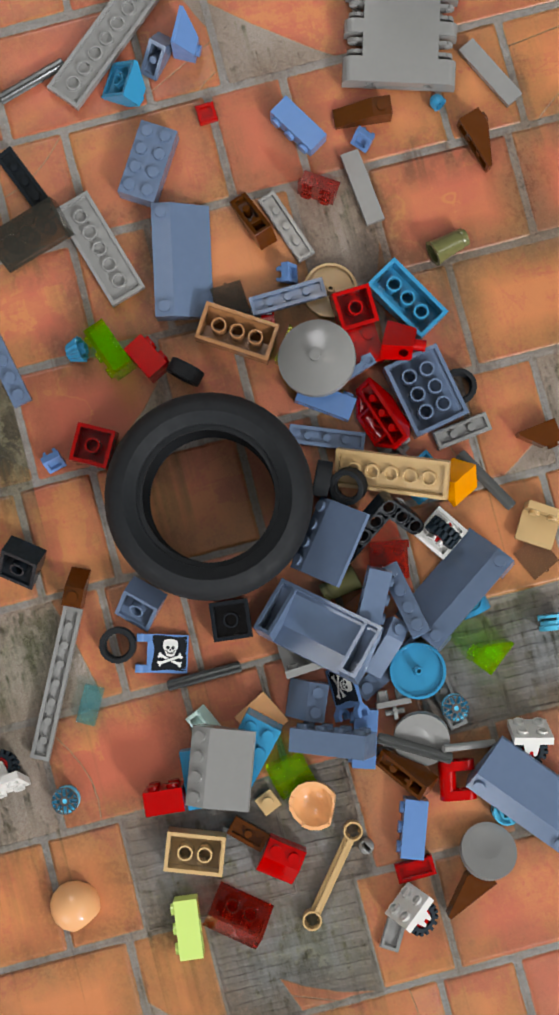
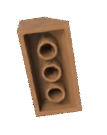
M206 301L194 338L196 342L268 365L280 325Z

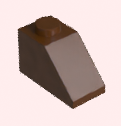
M555 418L515 434L516 438L539 448L547 446L548 449L559 445V428Z
M71 567L64 587L61 605L80 609L84 608L91 570Z

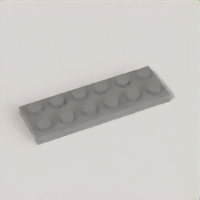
M87 190L54 209L113 308L145 289L143 282Z

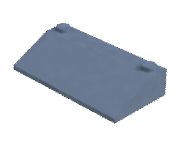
M175 202L151 203L155 317L157 321L201 319L206 301L213 303L209 206Z
M469 528L468 532L444 560H441L413 593L431 629L430 632L421 637L440 652L452 638L451 634L498 579H503L515 565L514 560L500 548ZM398 610V612L395 615L404 622L402 615Z
M283 578L253 626L258 635L356 685H359L384 629L382 626Z
M502 735L478 762L475 769L471 770L468 774L466 787L559 853V775Z

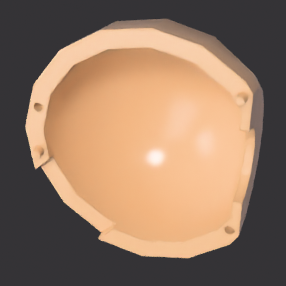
M308 780L299 784L292 791L289 798V811H291L294 819L301 827L308 830H322L331 825L336 794L327 784L318 780Z
M67 881L60 885L53 893L50 902L51 915L55 923L63 930L76 932L86 926L99 913L101 908L100 897L96 889L89 883L81 881Z

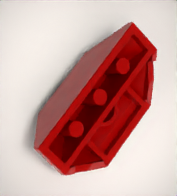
M368 377L356 389V418L375 447L397 449L410 437V423L392 396L372 378Z

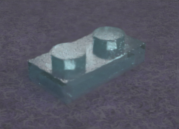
M85 684L76 722L91 726L96 725L105 690L104 687Z

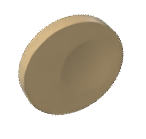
M325 263L312 269L305 278V281L322 277L327 297L305 304L315 315L326 319H334L329 296L333 293L356 287L357 282L353 274L346 267L336 263Z

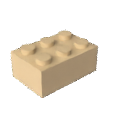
M169 826L163 871L222 877L227 832Z

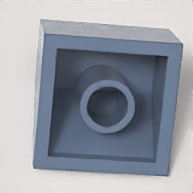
M134 576L123 591L114 614L148 632L168 594Z
M294 677L290 678L285 716L324 724L329 683Z

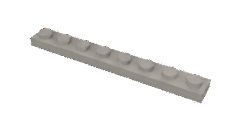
M63 606L30 758L50 761L84 609Z

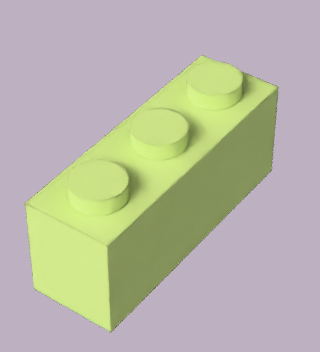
M198 893L175 896L173 903H170L171 916L175 915L173 934L177 935L178 942L175 943L176 955L180 956V961L204 958L205 949Z

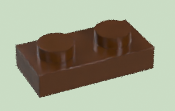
M238 815L235 816L227 830L228 835L259 852L262 851L270 836V833Z

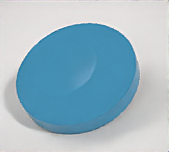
M410 643L401 647L394 656L389 666V675L393 686L402 695L411 699H426L436 694L443 686L446 678V665L443 657L434 647L425 643Z

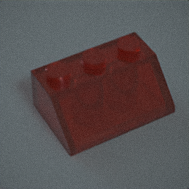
M221 881L202 925L256 950L263 939L274 905Z

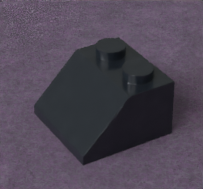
M11 535L1 550L0 577L32 590L43 567L47 550Z

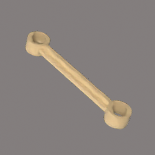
M351 819L345 822L343 826L344 837L313 905L303 913V926L309 931H316L321 927V913L354 841H358L363 835L362 826L357 820ZM351 824L358 826L359 834L355 837H350V834L347 832V827ZM311 913L318 916V923L310 926L306 920V916Z

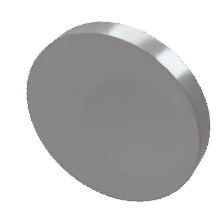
M411 712L402 717L394 729L393 736L437 749H441V746L444 744H450V733L447 725L439 716L431 712ZM396 749L400 756L424 766L438 762Z
M480 822L470 827L463 835L460 842V856L464 866L472 875L481 880L496 881L508 875L514 868L517 860V848L513 837L505 828L492 822Z

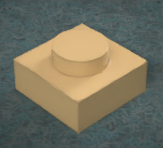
M271 788L254 800L266 816L282 805Z

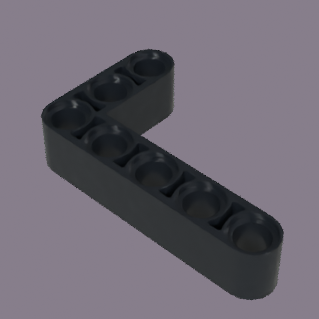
M380 492L362 511L369 514L370 517L351 562L389 519L413 535L419 534L424 529L423 521L415 511L388 492Z

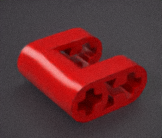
M474 758L452 759L451 764L437 762L441 801L477 799V794L467 787L457 788L456 771L475 769Z

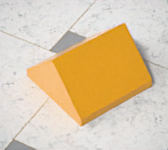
M452 458L447 500L455 507L477 488L476 464Z

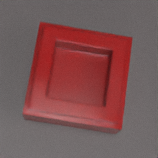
M213 101L195 106L200 126L218 121Z

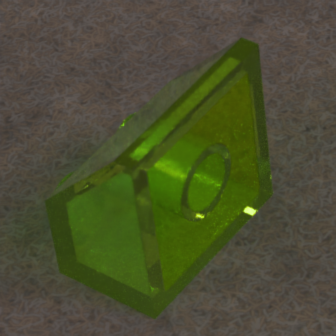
M506 639L478 642L476 645L472 644L466 658L484 672L492 675L515 643Z
M291 752L266 765V770L282 800L289 798L292 791L299 784L308 780H316L303 753Z

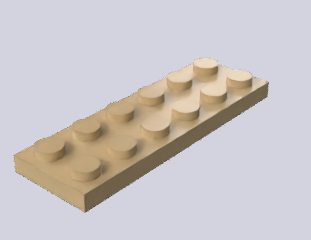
M341 447L336 448L335 473L345 467L357 468L366 477L367 490L439 500L448 499L451 460ZM342 476L338 481L339 487L359 489L358 483L351 476Z

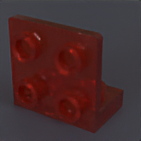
M305 170L302 178L298 180L297 194H300L304 199L310 200L312 198L318 200V203L325 206L333 205L340 182Z
M409 539L368 543L370 566L383 568L397 561L405 578H409L407 551Z

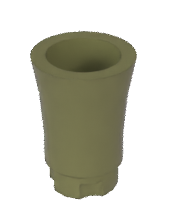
M460 228L426 242V250L432 262L439 266L449 257L468 246L470 240L467 232Z
M351 564L348 566L339 588L326 582L319 585L324 598L329 601L363 587Z

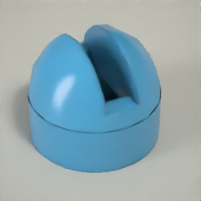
M434 94L430 97V106L434 111L440 110L446 103V99L440 94Z

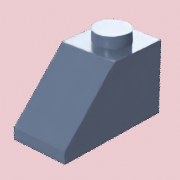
M157 32L149 38L140 69L141 74L154 81L158 80L172 53L170 37Z

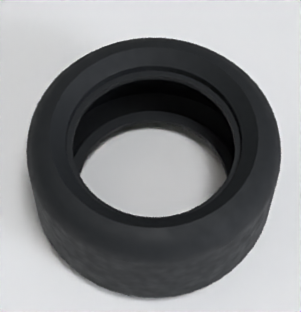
M214 392L188 394L164 402L147 412L127 431L113 454L106 476L104 491L106 518L111 535L122 556L141 577L152 585L170 594L191 600L217 601L235 598L254 591L271 581L290 563L299 550L307 533L312 515L313 484L311 472L302 448L294 435L275 415L252 401L230 394ZM205 438L227 439L248 448L267 468L275 490L273 515L261 538L244 553L229 560L213 563L192 560L169 546L156 528L150 507L152 484L163 462L170 454L183 445Z

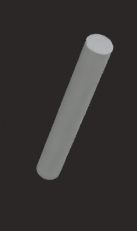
M495 739L444 744L441 746V749L445 753L492 747L496 741Z

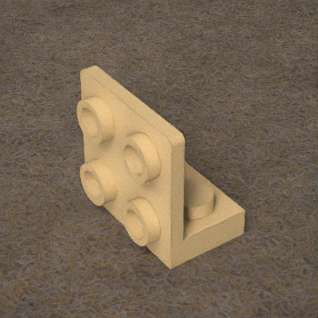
M528 500L524 503L514 538L551 550L559 526V509Z

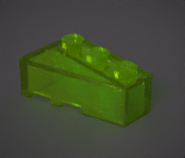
M102 318L83 331L86 335L83 339L90 348L92 346L97 352L94 355L100 363L104 362L108 367L105 370L111 379L115 377L119 381L136 369Z

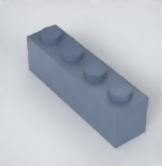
M367 565L356 614L378 625H384L386 614L383 612L385 606H388L390 601L388 591L389 587H393L395 579L392 576L391 570Z

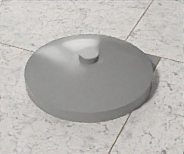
M309 320L297 325L285 336L278 352V366L283 379L294 391L308 397H324L337 392L349 381L356 365V351L350 336L342 327L327 320Z

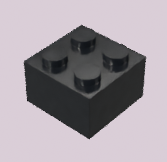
M248 598L209 603L214 642L253 637Z

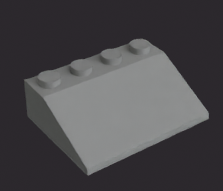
M205 723L193 725L185 805L202 809L249 812L257 731Z

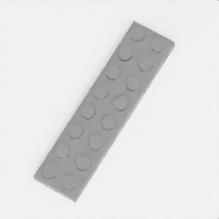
M110 0L47 85V89L79 111L160 0Z

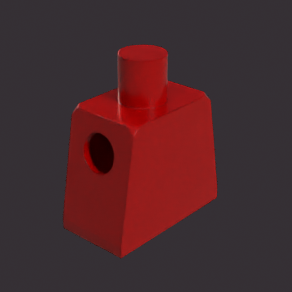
M387 320L381 344L380 359L411 360L414 350L425 352L427 340L416 339L417 329L415 327Z

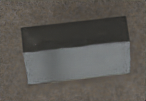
M48 197L0 226V261L10 273L75 235L57 201Z

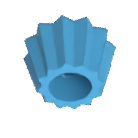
M76 336L66 344L65 352L71 362H87V359H89V348L81 337Z

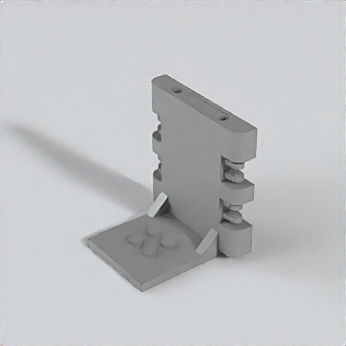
M345 0V2L349 3L350 8L363 10V12L354 11L349 13L348 18L344 21L343 39H346L349 45L362 46V49L347 50L348 56L343 57L342 88L454 92L456 62L452 60L451 53L439 52V50L452 49L453 44H456L457 24L454 23L452 16L440 15V13H452L454 7L458 5V0Z

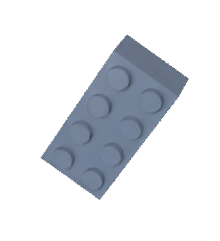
M144 120L140 121L117 190L121 199L150 208L151 203L159 202L179 142L178 131Z
M303 721V723H297V726L290 728L288 752L365 761L376 756L377 732L371 731V728L368 727L352 729L350 725L333 727L331 723L315 725V722Z

